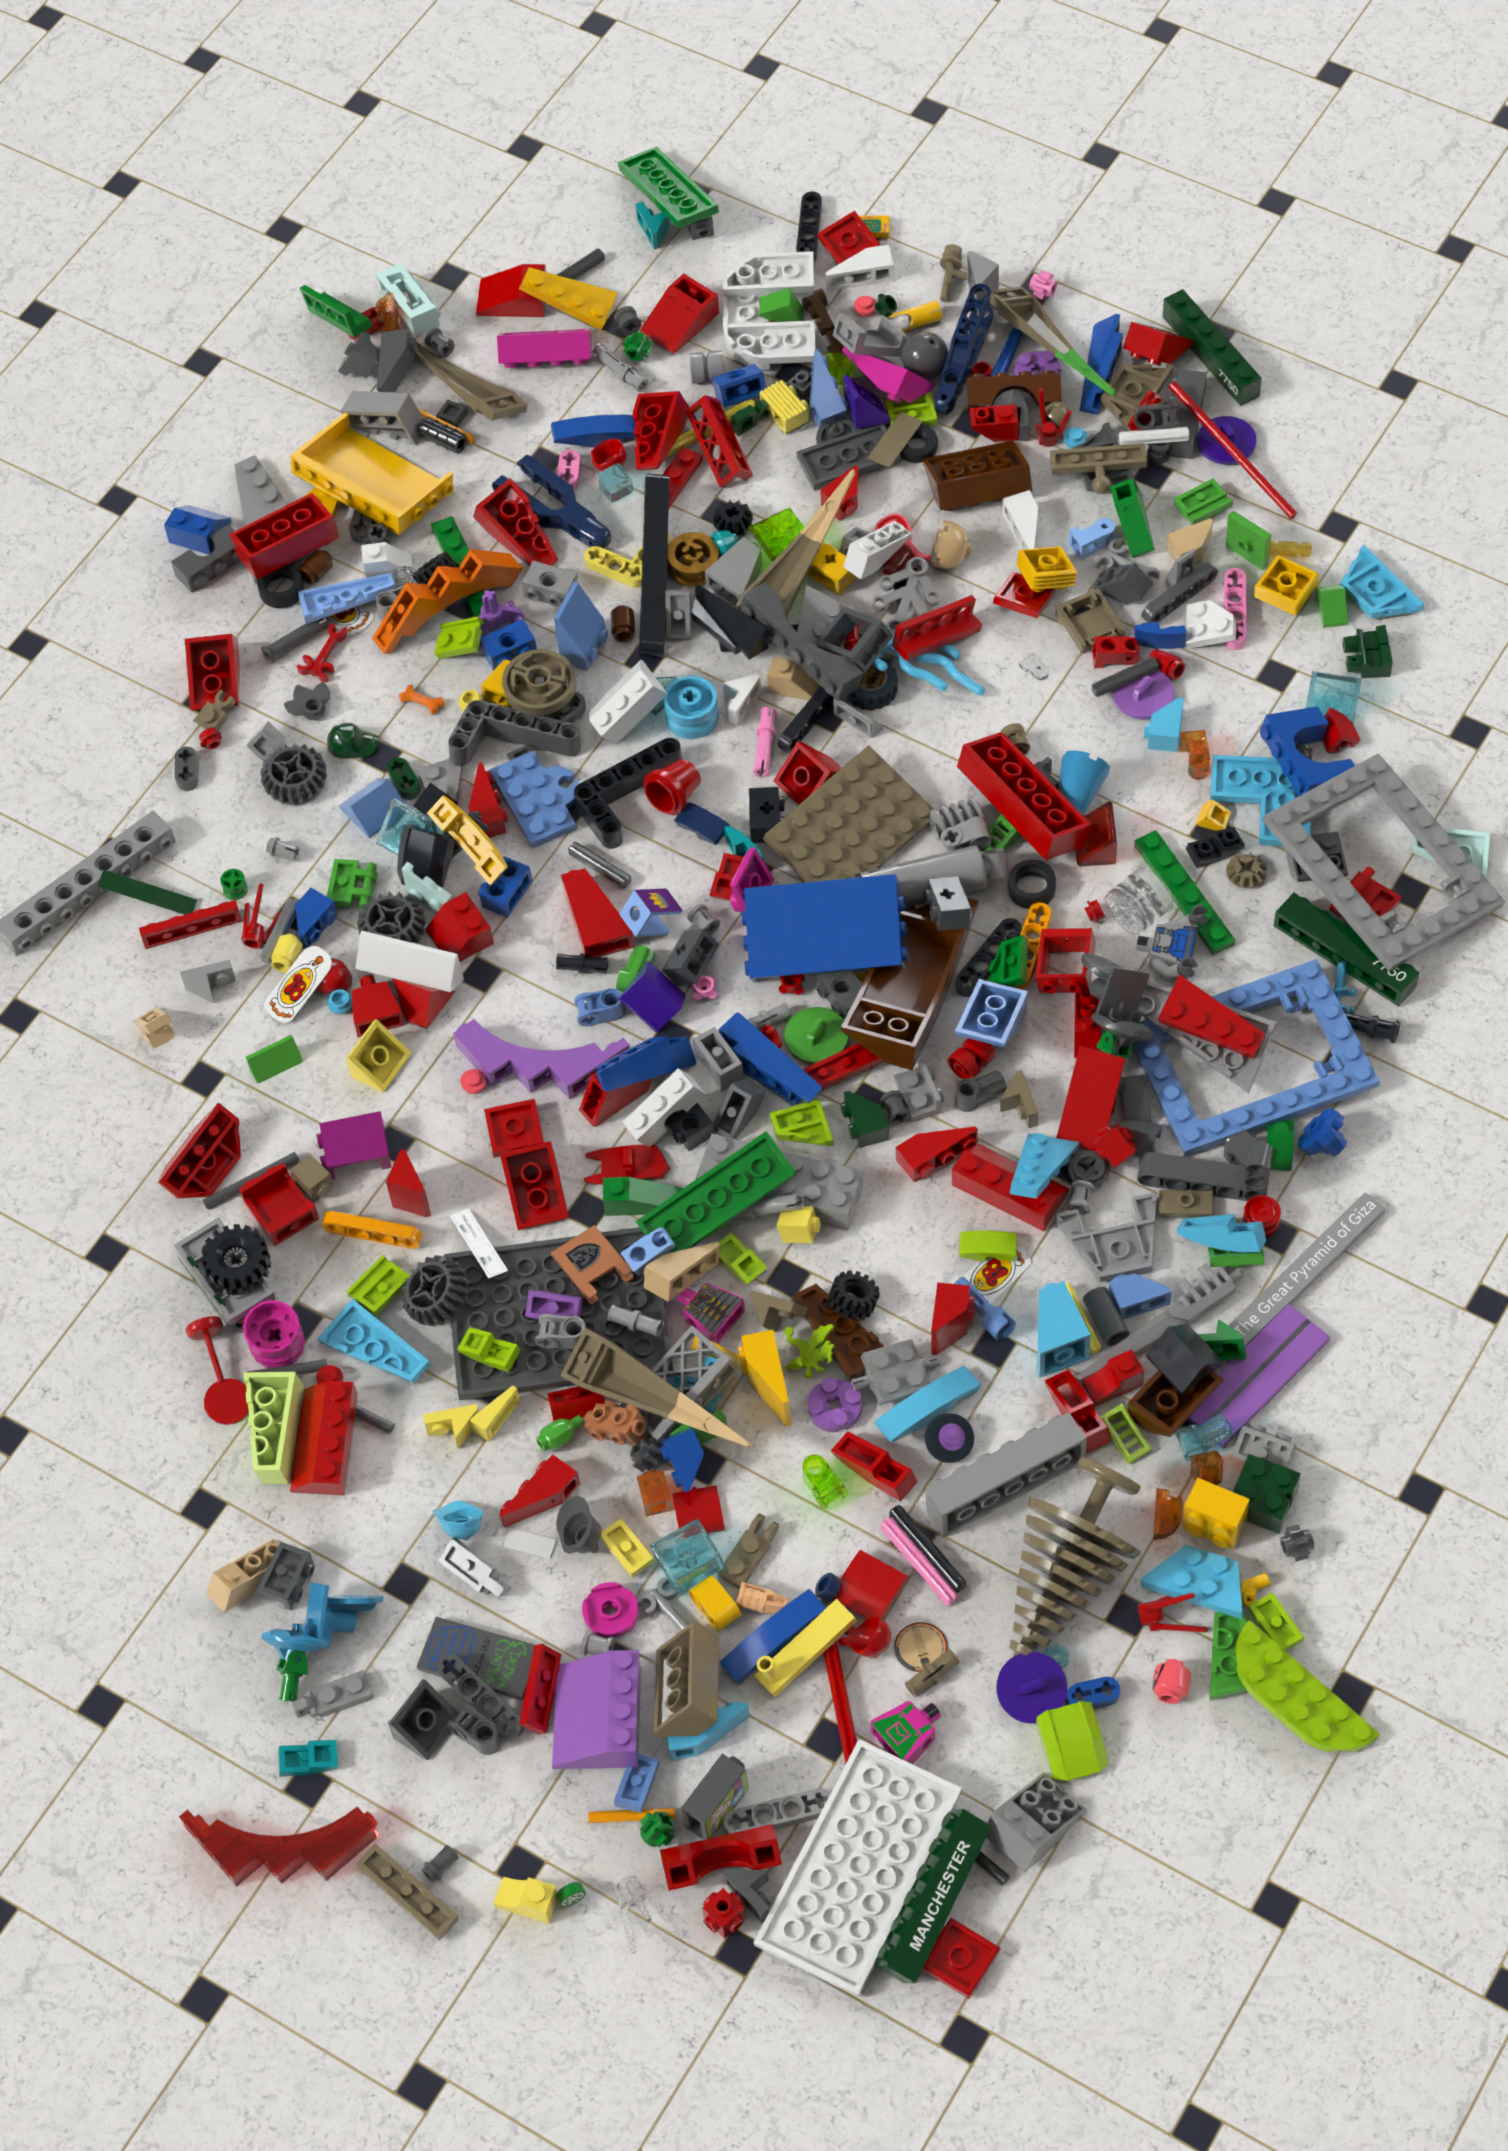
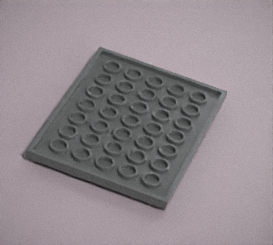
M640 1227L601 1232L624 1261L626 1260L621 1252L645 1236ZM576 1236L494 1247L508 1271L491 1278L487 1277L471 1250L444 1254L445 1257H449L461 1265L467 1274L466 1279L470 1283L466 1287L469 1294L463 1297L466 1304H460L458 1307L460 1313L454 1312L451 1320L459 1400L501 1395L511 1386L516 1387L518 1392L575 1385L560 1376L573 1349H546L536 1345L535 1338L539 1335L540 1330L539 1319L525 1317L528 1292L532 1289L584 1297L551 1256L552 1251ZM614 1269L591 1284L596 1289V1296L599 1300L589 1305L584 1298L580 1318L583 1319L587 1329L614 1342L652 1370L670 1350L664 1299L644 1288V1274L639 1277L632 1271L634 1278L624 1282L617 1270ZM612 1305L633 1312L635 1310L641 1311L642 1315L663 1320L662 1332L656 1337L640 1330L636 1332L631 1331L627 1326L608 1321V1312ZM469 1327L490 1332L495 1339L519 1346L521 1351L509 1372L485 1365L457 1350ZM574 1331L570 1335H577L580 1331ZM672 1361L669 1363V1371L673 1370Z

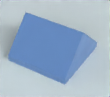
M377 778L339 805V808L368 838L408 811L390 779Z

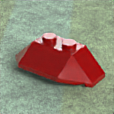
M217 1103L192 1130L170 1159L157 1183L177 1199L203 1198L213 1195L241 1157L238 1128L239 1118L223 1105Z

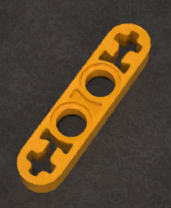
M1038 902L1029 908L1021 935L1026 937L1029 932H1037L1040 937L1037 940L1028 939V952L1033 955V958L1027 961L1026 983L1014 986L1013 988L1024 990L1031 983L1037 965L1042 929H1048L1051 922V909L1045 903ZM1039 913H1044L1040 918L1039 924H1037L1036 916Z
M335 1211L326 1212L322 1222V1228L332 1234L410 1249L419 1248L423 1237V1232L413 1226Z

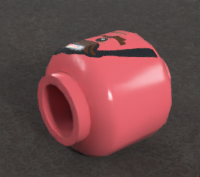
M1168 1659L1165 1663H1161L1155 1668L1152 1690L1160 1701L1177 1704L1189 1694L1191 1672L1187 1667L1183 1666L1182 1661Z

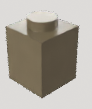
M311 1154L290 1169L296 1185L313 1202L320 1197L326 1196L331 1188L334 1187L330 1173Z

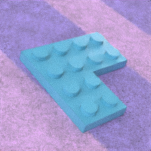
M1212 755L1210 800L1213 799L1216 802L1260 804L1259 845L1283 846L1262 820L1269 812L1299 796L1294 791L1287 776L1284 775L1276 758ZM1311 821L1303 825L1304 829L1309 833V835L1311 831Z

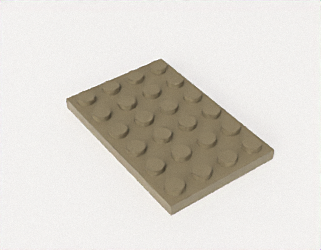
M868 745L764 835L763 840L805 882L854 878V874L880 868L930 824V811L934 808Z

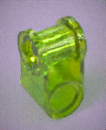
M812 1454L804 1459L802 1463L804 1483L808 1486L816 1502L823 1510H826L828 1504L838 1498L848 1496L842 1481L834 1474L822 1456ZM811 1468H818L821 1470V1472L818 1474H811L808 1471Z

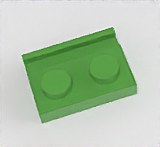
M1212 478L1175 497L1173 505L1193 525L1231 508L1233 500L1227 497V493Z

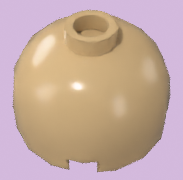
M942 520L940 524L945 526L943 530L938 529L932 550V554L937 553L936 562L931 561V567L952 569L960 565L964 557H969L972 544L968 543V535L964 528L954 522Z

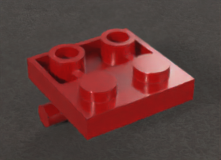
M1366 867L1362 873L1359 871L1350 883L1380 917L1394 910L1401 902V896L1373 880L1371 877L1375 874L1374 869ZM1331 903L1329 911L1344 919Z

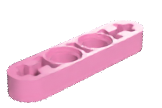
M1230 568L1224 575V609L1242 618L1236 622L1238 640L1224 642L1226 647L1231 650L1243 648L1247 635L1246 574L1240 568ZM1232 578H1237V587H1233ZM1235 595L1239 596L1242 600L1231 602L1228 598Z

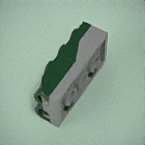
M218 1217L176 1243L174 1247L180 1262L229 1328L232 1327L233 1330L238 1331L243 1329L245 1317L253 1307L261 1302L276 1300L264 1278V1283L261 1286L257 1283L254 1285V1291L250 1292L248 1288L244 1289V1295H238L237 1291H234L233 1295H227L226 1289L221 1293L217 1291L216 1285L213 1287L210 1284L201 1262V1256H203L201 1250L202 1247H207L205 1241L208 1237L214 1238V1231L218 1230L219 1233L224 1231L222 1227L225 1225ZM232 1259L233 1264L240 1265L239 1263H242L241 1259Z

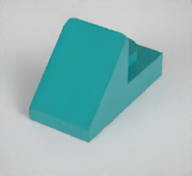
M643 201L636 203L637 221L653 249H658L670 227V219L663 212L654 215L652 209H648Z

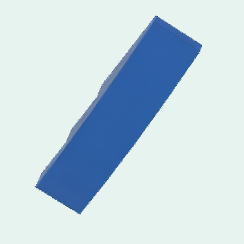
M595 415L551 423L553 442L559 444L595 447L601 441L609 439H619L623 444L625 437L636 438L634 436L635 421L633 415Z
M810 1589L806 1590L760 1625L719 1663L736 1683L741 1684L757 1669L759 1658L762 1656L773 1658L819 1616L826 1607Z

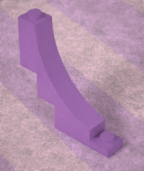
M475 1019L462 1024L453 1033L458 1049L477 1070L485 1074L486 1081L491 1086H494L513 1073L526 1089L532 1093L552 1079L569 1100L587 1088L591 1075L598 1071V1065L630 1049V1044L624 1038L609 1044L604 1051L595 1042L566 1050L529 1049L511 1044L494 1036Z

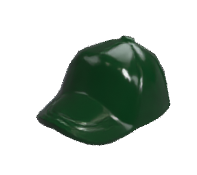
M341 723L334 726L327 737L328 751L334 757L344 759L368 757L376 751L379 743V737L376 734L364 731L353 723Z

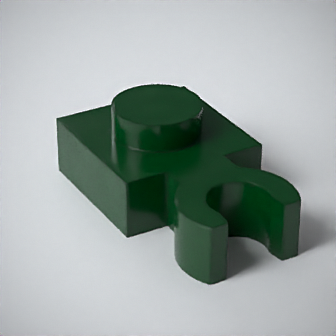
M763 399L757 402L754 407L749 405L744 409L738 410L732 415L733 432L739 437L757 426V420L765 419L770 415L766 410L769 404Z

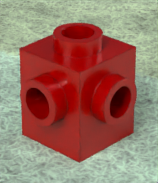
M722 1888L718 1893H711L704 1901V1907L702 1908L703 1922L713 1933L718 1932L725 1939L731 1932H736L744 1923V1902L736 1893L731 1892L729 1894Z

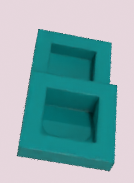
M731 826L724 827L726 843L733 855L744 857L746 852L751 847H754L764 861V856L747 836Z
M337 1740L308 1741L307 1745L279 1746V1777L307 1775L337 1769Z

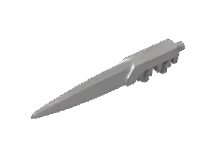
M1207 1263L1203 1264L1198 1270L1205 1280L1195 1287L1191 1286L1186 1277L1177 1282L1184 1295L1178 1297L1174 1301V1305L1129 1335L1076 1376V1378L1083 1380L1094 1375L1106 1365L1108 1359L1131 1349L1135 1355L1151 1348L1170 1326L1191 1323L1235 1293L1236 1287L1234 1283L1242 1278L1241 1273L1235 1269L1227 1274L1223 1268L1213 1273Z

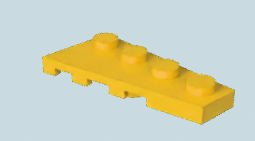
M530 267L519 288L599 330H602L618 293Z

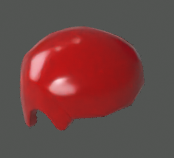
M619 439L605 440L596 445L590 453L594 467L601 473L617 471L624 465L627 458L625 448Z
M331 958V968L316 990L321 994H331L339 989L347 992L352 985L353 976L341 960Z

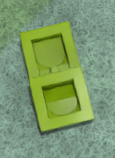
M990 1230L961 1232L959 1234V1257L982 1262L987 1257L1013 1261L1016 1257L1017 1234Z
M732 1232L718 1242L721 1244L719 1261L744 1284L749 1285L767 1270L766 1265L751 1249L747 1250Z
M469 1327L457 1348L460 1353L478 1362L506 1372L510 1371L521 1351L517 1344L495 1339L492 1333Z

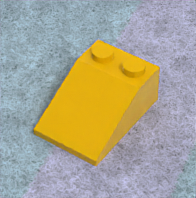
M768 1330L741 1336L742 1346L737 1348L742 1375L747 1374L750 1386L783 1424L791 1426L789 1400L774 1331Z

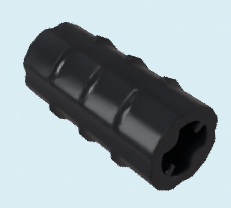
M425 417L418 426L419 436L435 443L437 446L446 448L448 451L459 454L467 444V436L440 423L438 420Z

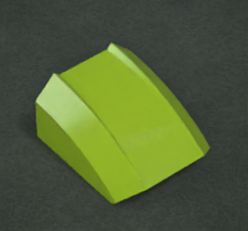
M1079 1701L1078 1703L1046 1710L1036 1717V1727L1054 1779L1073 1780L1101 1772L1109 1764L1091 1702Z

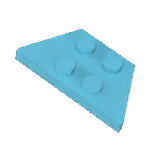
M1365 545L1360 548L1356 560H1353L1349 567V572L1345 574L1341 581V586L1345 588L1346 594L1371 619L1422 611L1424 603Z
M1185 1545L1150 1571L1140 1581L1142 1588L1173 1598L1194 1593V1598L1185 1601L1239 1619L1243 1617L1240 1574L1237 1560Z

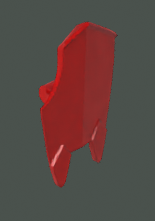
M643 1144L605 1148L585 1154L586 1158L602 1161L601 1173L585 1177L584 1182L603 1185V1178L632 1177L642 1180L663 1179L671 1168L656 1145L648 1147Z

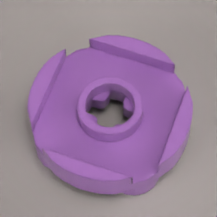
M1049 350L1023 353L1018 356V361L1015 364V375L1023 371H1030L1034 375L1036 374L1034 370H1041V374L1042 371L1054 370L1056 373H1061V365Z
M832 1377L823 1379L820 1384L812 1389L808 1397V1412L813 1424L821 1430L831 1433L853 1427L859 1420L862 1412L860 1392L854 1390L852 1384L845 1380ZM831 1401H839V1405L842 1407L830 1410L829 1403Z

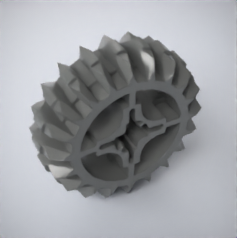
M296 743L293 747L289 748L285 744L283 750L276 748V754L268 753V760L263 761V768H261L260 774L265 792L271 795L274 801L279 799L282 804L289 801L293 806L295 801L303 804V799L307 798L312 801V794L319 795V788H324L325 780H327V768L320 753H316L314 748L308 749L305 744L299 748ZM304 766H308L312 771H308ZM276 777L281 778L283 783L277 781Z
M389 891L388 896L383 897L379 893V899L370 898V905L363 904V911L359 912L357 923L359 936L361 931L410 943H419L420 936L424 935L426 922L425 917H423V909L419 907V903L416 900L412 901L409 895L403 897L399 891L396 896H393Z
M435 1255L433 1258L426 1257L424 1263L418 1262L416 1269H410L412 1274L409 1278H404L407 1284L401 1288L405 1293L401 1296V1300L404 1303L403 1308L410 1318L421 1325L435 1327L436 1324L444 1325L446 1319L452 1320L454 1312L460 1313L458 1307L460 1304H466L463 1297L469 1294L466 1287L470 1283L466 1279L467 1274L459 1263L449 1257Z

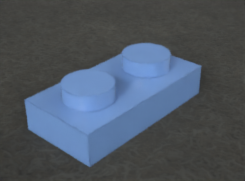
M638 1754V1768H633V1766L626 1767L614 1799L615 1807L639 1813L643 1812L659 1768V1759Z

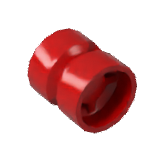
M967 1038L962 1043V1047H958L947 1058V1062L951 1070L959 1078L974 1079L982 1071V1068H985L996 1057V1052L989 1043Z

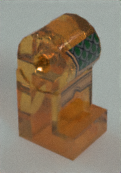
M1205 730L1180 732L1181 753L1188 752L1189 776L1195 780L1205 779L1209 774L1210 765Z

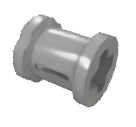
M699 904L688 913L687 919L695 923L699 929L704 928L712 935L718 930L720 921L717 918H713L707 912L708 909L705 905Z
M1085 1180L1073 1181L1071 1184L1073 1191L1072 1199L1068 1202L1069 1211L1078 1209L1080 1214H1089L1091 1212L1090 1198L1091 1194L1094 1193L1095 1186Z
M587 1630L581 1643L580 1654L586 1655L589 1653L596 1655L613 1651L615 1638L611 1636L609 1638L600 1637Z

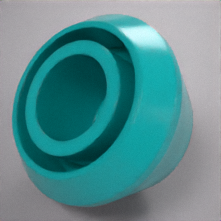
M714 531L711 535L719 549V558L739 541L735 533L732 534L730 531Z

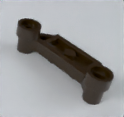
M822 288L813 291L812 295L801 299L803 308L806 312L809 311L812 320H817L816 326L820 336L825 335L830 345L826 347L830 359L832 360L842 355L846 357L847 355L842 351L845 346L833 336L835 326L825 309L828 306L826 295Z

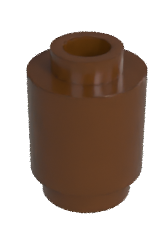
M315 550L301 564L299 572L302 579L309 584L318 582L333 567L332 556L325 550Z
M625 605L617 606L610 612L611 633L616 641L628 642L633 639L635 634L634 610Z

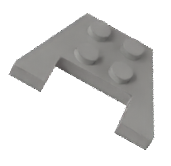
M1155 1192L1132 1197V1204L1137 1217V1222L1085 1232L1078 1209L1055 1214V1222L1099 1282L1112 1280L1119 1275L1127 1276L1133 1273L1140 1274L1152 1271L1156 1210Z

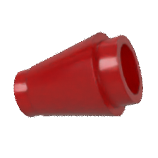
M1154 649L1149 655V658L1154 657L1159 664V670L1169 679H1178L1185 670V663L1181 657L1159 649Z

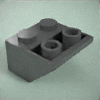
M1330 832L1310 835L1344 876H1348L1339 833ZM1286 851L1290 874L1296 882L1312 881L1292 855Z

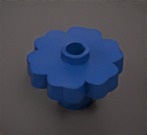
M1332 1107L1323 1110L1319 1116L1314 1117L1304 1128V1133L1299 1137L1297 1146L1309 1156L1317 1154L1321 1150L1331 1156L1338 1155L1347 1144L1344 1134L1339 1131L1344 1124V1117Z

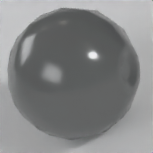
M920 332L912 335L903 345L901 361L905 369L925 380H929L942 373L949 352L941 337L931 332Z

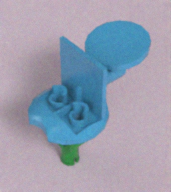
M311 1582L305 1625L293 1623L292 1630L273 1629L262 1633L261 1636L264 1641L274 1646L280 1654L276 1668L283 1675L279 1700L291 1702L297 1700L299 1678L303 1677V1674H308L306 1651L318 1652L331 1647L333 1631L353 1633L357 1623L356 1612L372 1610L377 1603L383 1602L384 1596L344 1595L328 1597L329 1585Z

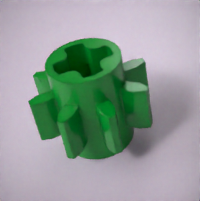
M641 332L632 333L631 337L626 336L624 340V352L633 361H643L644 356L649 357L652 351L650 347L652 342L649 341L647 335Z
M655 1811L653 1815L648 1812L640 1821L643 1825L640 1828L641 1838L651 1847H660L662 1844L667 1846L675 1837L672 1833L675 1830V1823L665 1812Z

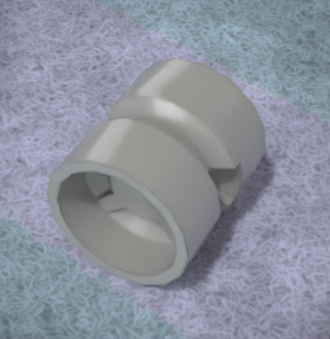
M722 350L709 351L707 356L700 352L690 353L692 383L705 382L706 378L712 381V377L724 374Z

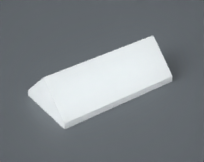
M361 931L355 969L447 992L453 991L464 980L459 959L455 953L370 932Z

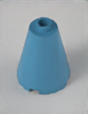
M1077 750L1067 751L1061 759L1059 791L1084 815L1109 775L1110 766L1099 757H1097L1096 761L1089 758L1090 753Z

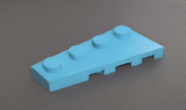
M1028 1133L1011 1183L1010 1194L1037 1198L1050 1184V1179L1059 1174L1060 1167L1062 1165L1066 1166L1070 1161V1156L1072 1154L1075 1155L1079 1151L1080 1142L1047 1137L1041 1133Z
M353 1299L317 1338L324 1345L412 1384L431 1365L428 1359Z

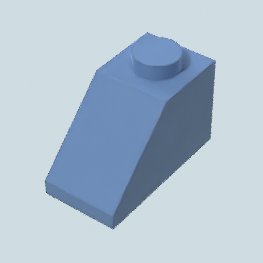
M1135 1273L1127 1276L1119 1275L1112 1281H1109L1108 1291L1123 1320L1170 1305L1171 1290L1169 1287Z

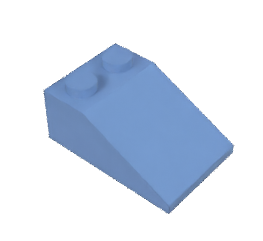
M573 582L554 617L559 654L566 657L572 666L588 670L591 662L594 663L596 661L601 644H605L608 631L606 630L605 620L579 583Z
M979 979L956 1027L955 1035L1005 1047L1019 1031L1027 1012L1028 991Z

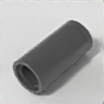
M1106 1287L1094 1288L1084 1295L1083 1302L1106 1346L1117 1345L1130 1335Z

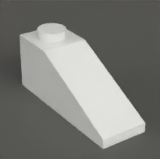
M889 245L866 248L826 272L827 291L893 281L894 264Z
M1030 490L1003 498V515L1021 550L1036 548L1038 512L1041 511L1038 499L1033 498Z

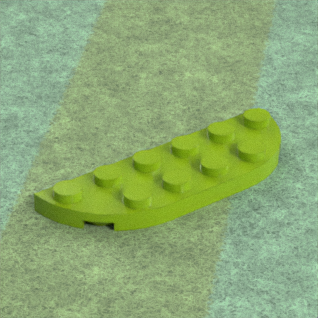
M1247 1621L1235 1645L1236 1671L1246 1690L1304 1742L1326 1752H1332V1750L1348 1751V1753L1355 1752L1369 1746L1379 1737L1380 1733L1252 1621Z

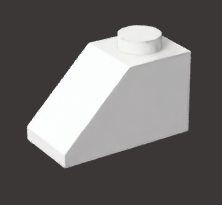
M386 542L361 545L366 577L390 572L393 578L413 575L412 554Z

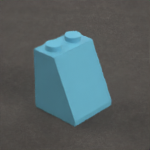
M1064 1281L1057 1284H1047L1039 1290L1037 1374L1041 1378L1089 1359L1091 1334Z

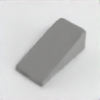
M1195 548L1175 560L1166 577V584L1170 587L1195 570L1197 552Z

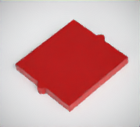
M717 1485L698 1489L692 1487L687 1492L672 1493L680 1539L699 1535L705 1537L709 1533L725 1531Z

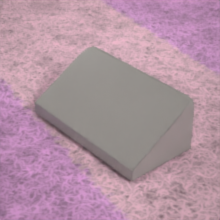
M833 699L834 714L871 738L881 730L882 725L847 702Z

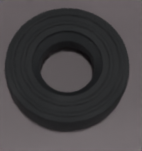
M920 424L911 439L922 438L926 442L925 446L922 448H912L907 443L900 453L901 458L913 463L923 462V459L933 457L938 448L936 432L931 427Z

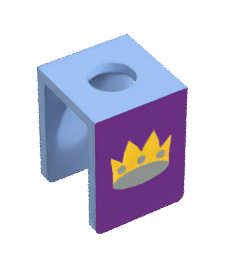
M665 888L640 889L632 892L619 915L635 937L667 935L669 930L658 915L681 914L683 910ZM635 906H637V907L639 908V910H633V909H634Z

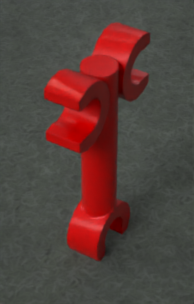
M332 623L328 628L329 638L316 660L313 662L311 656L303 655V661L308 665H297L298 672L301 675H318L321 682L327 683L329 681L328 675L324 674V672L334 673L335 670L333 665L326 662L337 642H342L346 639V628L343 627L341 632L335 633L336 626Z

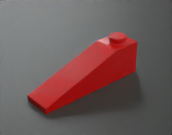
M509 478L476 505L473 518L493 538L529 567L532 561L552 566L558 561V558L547 536L541 529L539 519L534 514L525 492Z

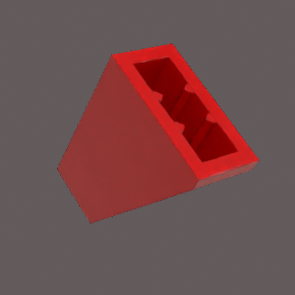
M594 1073L590 1077L579 1111L593 1127H596L647 1093L653 1078L606 1092L601 1087L597 1073Z

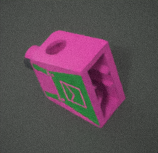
M907 1701L870 1721V1731L888 1753L914 1764L936 1739L935 1729L931 1724L941 1717V1713L933 1703L928 1704L919 1711L911 1701Z

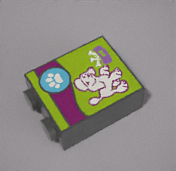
M722 1753L681 1807L685 1828L702 1840L713 1838L722 1826L725 1815L737 1806L748 1791L745 1765L734 1756L729 1758Z

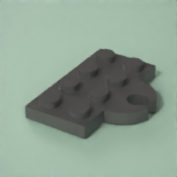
M835 419L836 429L840 430V432L831 433L829 432V424L827 422L824 423L817 432V445L796 452V458L813 490L816 491L824 488L854 465L859 467V475L885 467L867 459L887 431L885 425L880 424L856 429L850 420ZM901 454L898 455L893 464L901 461Z

